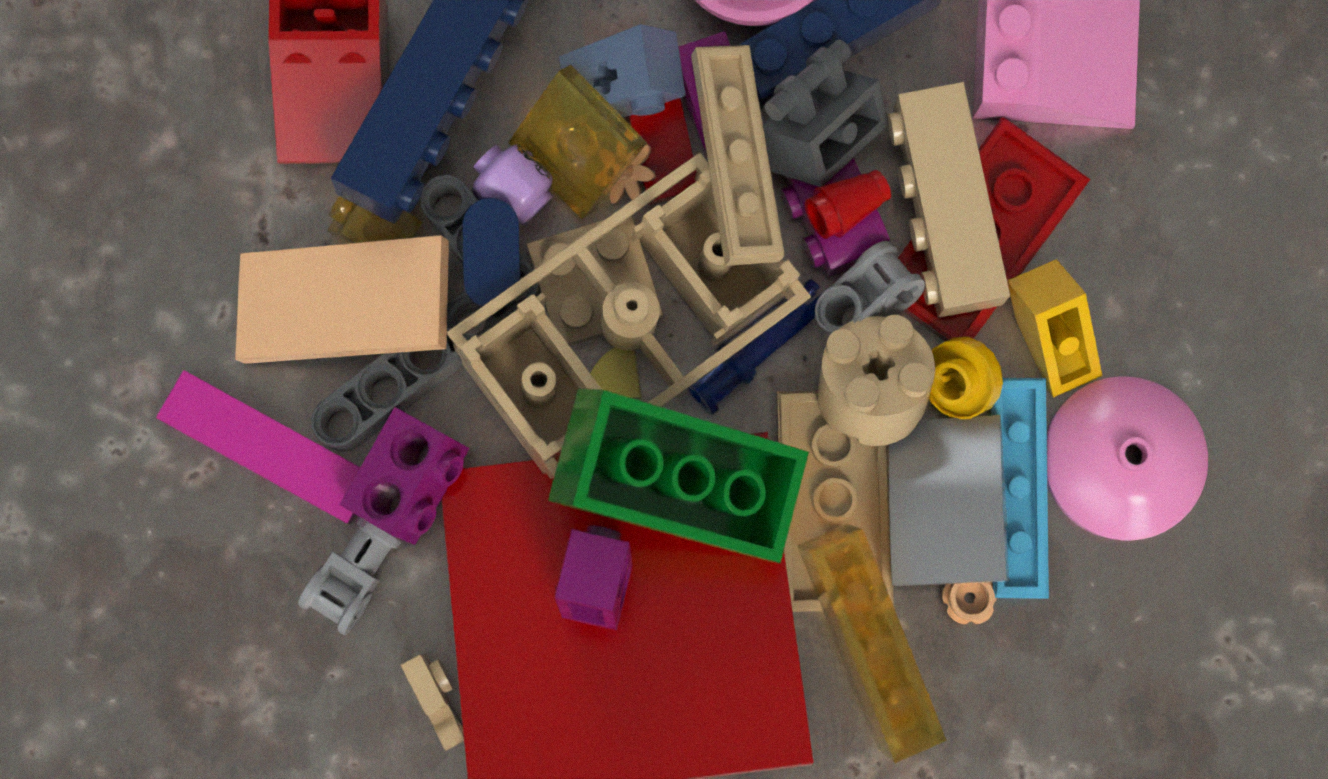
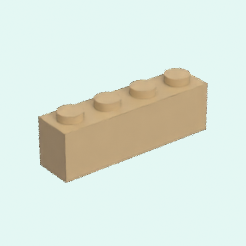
M964 82L898 94L893 108L894 113L887 114L888 131L892 145H901L905 165L898 167L899 183L904 199L912 197L916 218L909 220V227L914 250L916 252L924 251L928 271L921 272V278L925 282V290L923 292L927 305L935 304L938 318L1002 306L1010 297Z

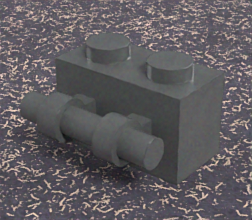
M836 40L828 48L821 47L807 58L806 68L797 76L789 75L775 87V95L765 103V111L771 118L763 124V130L772 172L815 186H824L888 126V117L879 80L843 70L842 64L851 57L850 47L844 41Z

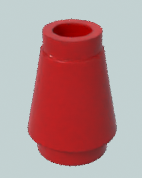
M875 169L869 173L815 188L813 196L805 200V211L811 225L819 236L824 239H828L833 235L841 238L880 207L882 203L891 199V190L883 174Z

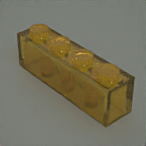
M845 524L798 544V550L878 750L892 762L897 763L947 741L863 529Z

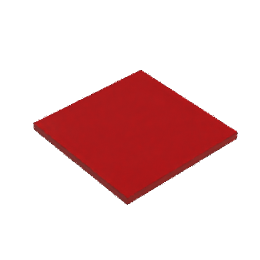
M768 432L752 433V435L769 440ZM534 460L463 468L458 479L448 486L442 497L468 779H705L814 764L784 551L781 563L548 501L554 477L550 479L547 473L543 474ZM590 525L606 527L621 533L620 540L630 544L633 566L617 630L570 620L561 616L555 595L572 529L586 532L587 527Z

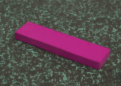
M182 371L157 414V419L349 525L351 524L356 514L339 504L358 473L359 466L187 371Z

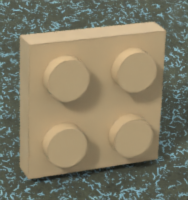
M632 216L587 247L615 286L625 282L640 283L652 290L657 297L640 240L638 239L634 242L631 238L632 230L635 227ZM602 221L527 243L534 269L541 266ZM572 258L539 281L541 292L546 296V308L550 321L569 346L603 336L601 331V315L604 300ZM661 307L658 319L663 318Z

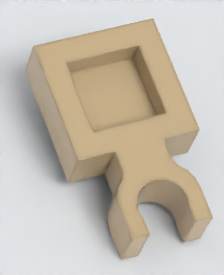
M420 654L401 664L400 666L425 715L429 716L445 751L464 741L463 726L456 716L447 692L453 690L454 686L442 662L438 659L431 663L427 654Z

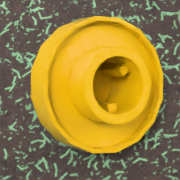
M954 337L931 350L935 362V376L929 400L942 414L951 418L971 419L993 407L1000 397L1003 378L1001 366L994 353L987 346L970 337Z

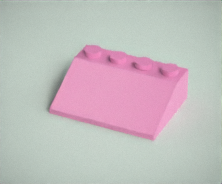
M978 0L972 119L1000 120L1003 116L1009 121L1133 129L1135 127L1140 0Z

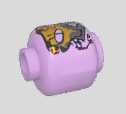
M521 144L512 145L505 151L494 145L473 166L480 174L474 181L472 187L473 195L478 201L485 198H497L505 201L514 209L518 222L522 226L529 222L553 197V194L548 190L553 181L551 173Z

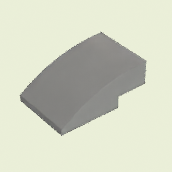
M1001 415L976 416L971 419L944 418L920 420L910 435L898 442L889 444V520L892 586L1009 581Z

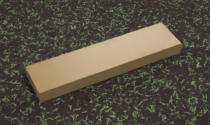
M749 45L696 47L691 54L725 266L779 262L785 255Z

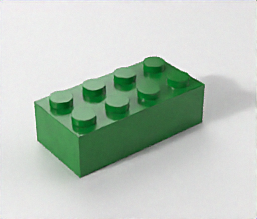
M578 388L548 501L746 556L781 563L809 452L610 391Z

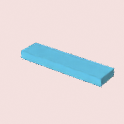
M1003 378L1000 397L993 407L988 410V416L1001 415L1009 581L992 582L995 598L1048 599L1046 378Z

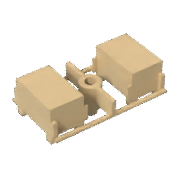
M699 152L446 333L453 341L455 351L462 359L464 368L542 473H547L550 479H552L556 473L578 388L602 390V388L545 314L546 296L543 293L537 297L532 294L517 305L516 311L478 338L475 335L467 341L463 335L571 258L574 260L604 300L601 315V331L607 342L613 347L624 351L641 349L669 386V388L648 402L659 407H663L675 397L678 399L688 393L691 385L809 300L811 296L799 282L800 274L789 260L784 262L781 259L779 262L725 266L709 163ZM697 169L696 182L662 207L658 204L643 215L642 222L632 230V240L634 242L638 239L650 256L711 334L713 346L716 344L721 346L785 298L787 301L683 376L653 336L660 313L659 302L655 294L645 285L636 282H625L615 286L587 247Z

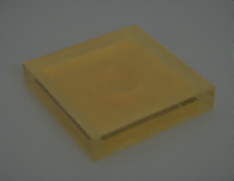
M569 65L557 72L508 141V144L510 146L521 144L526 147L551 173L553 180L551 188L583 219L596 210L647 142L572 65Z

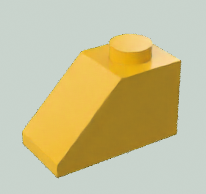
M1055 259L1007 280L1017 325L1042 378H1046V387L1054 398L1101 377L1102 371L1086 293L1060 262Z

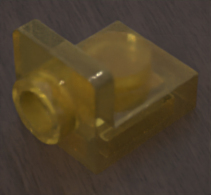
M339 196L329 212V217L333 221L327 232L335 237L344 238L350 243L406 239L414 237L422 221L403 210L396 224H393Z

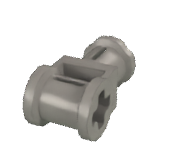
M358 517L356 520L358 529L342 554L332 552L326 563L316 571L308 582L298 601V606L306 610L311 607L338 624L337 630L343 635L350 632L369 604L373 595L372 592L380 581L373 575L390 549H397L402 542L361 517ZM328 592L332 596L342 601L344 603V606L329 598L326 595V593Z

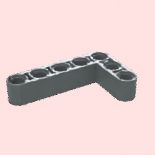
M439 175L430 179L424 186L420 197L421 207L431 226L439 236L441 235L449 240L450 250L463 265V219L469 207L478 200L457 177ZM445 194H455L462 199L459 210L450 216H441L434 212L436 201ZM520 254V278H524L533 269ZM539 283L529 288L527 295L523 299L514 301L508 307L498 310L488 317L484 328L475 334L477 338L516 311L517 305L532 294L536 297L539 296ZM463 291L447 304V332L457 325L463 313L480 309L470 301L466 291ZM447 335L446 349H442L441 360L431 369L423 370L415 366L414 356L416 351L380 355L317 405L311 417V426L315 436L325 445L338 451H351L362 445L383 428L394 407L404 412L463 366L462 359L455 351L453 341ZM463 335V336H464V338L468 341L470 338H472V337L475 336V335H468V336H467V335ZM383 377L396 379L398 384L396 396L385 404L374 403L371 398L373 384ZM346 410L351 412L353 416L352 430L342 438L330 437L327 428L330 417L338 411Z

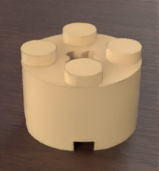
M889 315L887 317L871 316L860 322L858 320L855 324L851 321L832 332L828 337L823 352L817 390L819 409L827 424L840 435L841 432L858 438V443L868 446L892 444L910 435L924 415L935 376L934 357L928 343L913 329L911 322L900 315Z

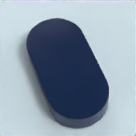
M485 198L475 202L469 207L463 219L464 287L468 298L478 308L483 307L520 280L518 217L508 203L497 198ZM515 299L512 300V301H511L510 303H508L507 305H505L504 307H502L500 310H502V309L508 307L509 305H511V304L515 301Z

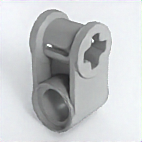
M891 241L879 242L866 250L858 258L855 265L821 294L816 303L815 317L819 326L831 334L843 326V315L852 305H855V313L851 319L854 324L871 316L887 317L889 315H898L919 299L925 290V282L920 275L911 274L897 258L898 249Z

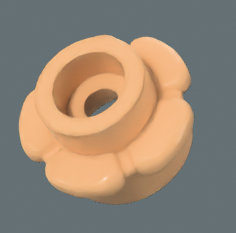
M992 582L945 584L942 592V600L948 606L947 614L959 624L965 625L969 622L981 624L987 621L994 612L993 606L997 598H995ZM967 593L974 595L973 603L965 601L964 597Z

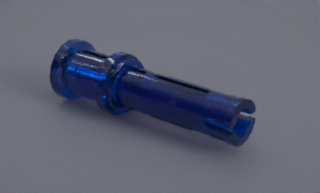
M808 279L803 285L811 298L817 294V290L820 288L812 279ZM821 294L810 304L806 305L803 303L691 385L688 390L690 395L708 414L714 415L719 411L718 404L739 385L744 384L748 386L754 381V377L757 375L756 367L816 318L815 307ZM730 342L722 343L716 348V351L718 352Z

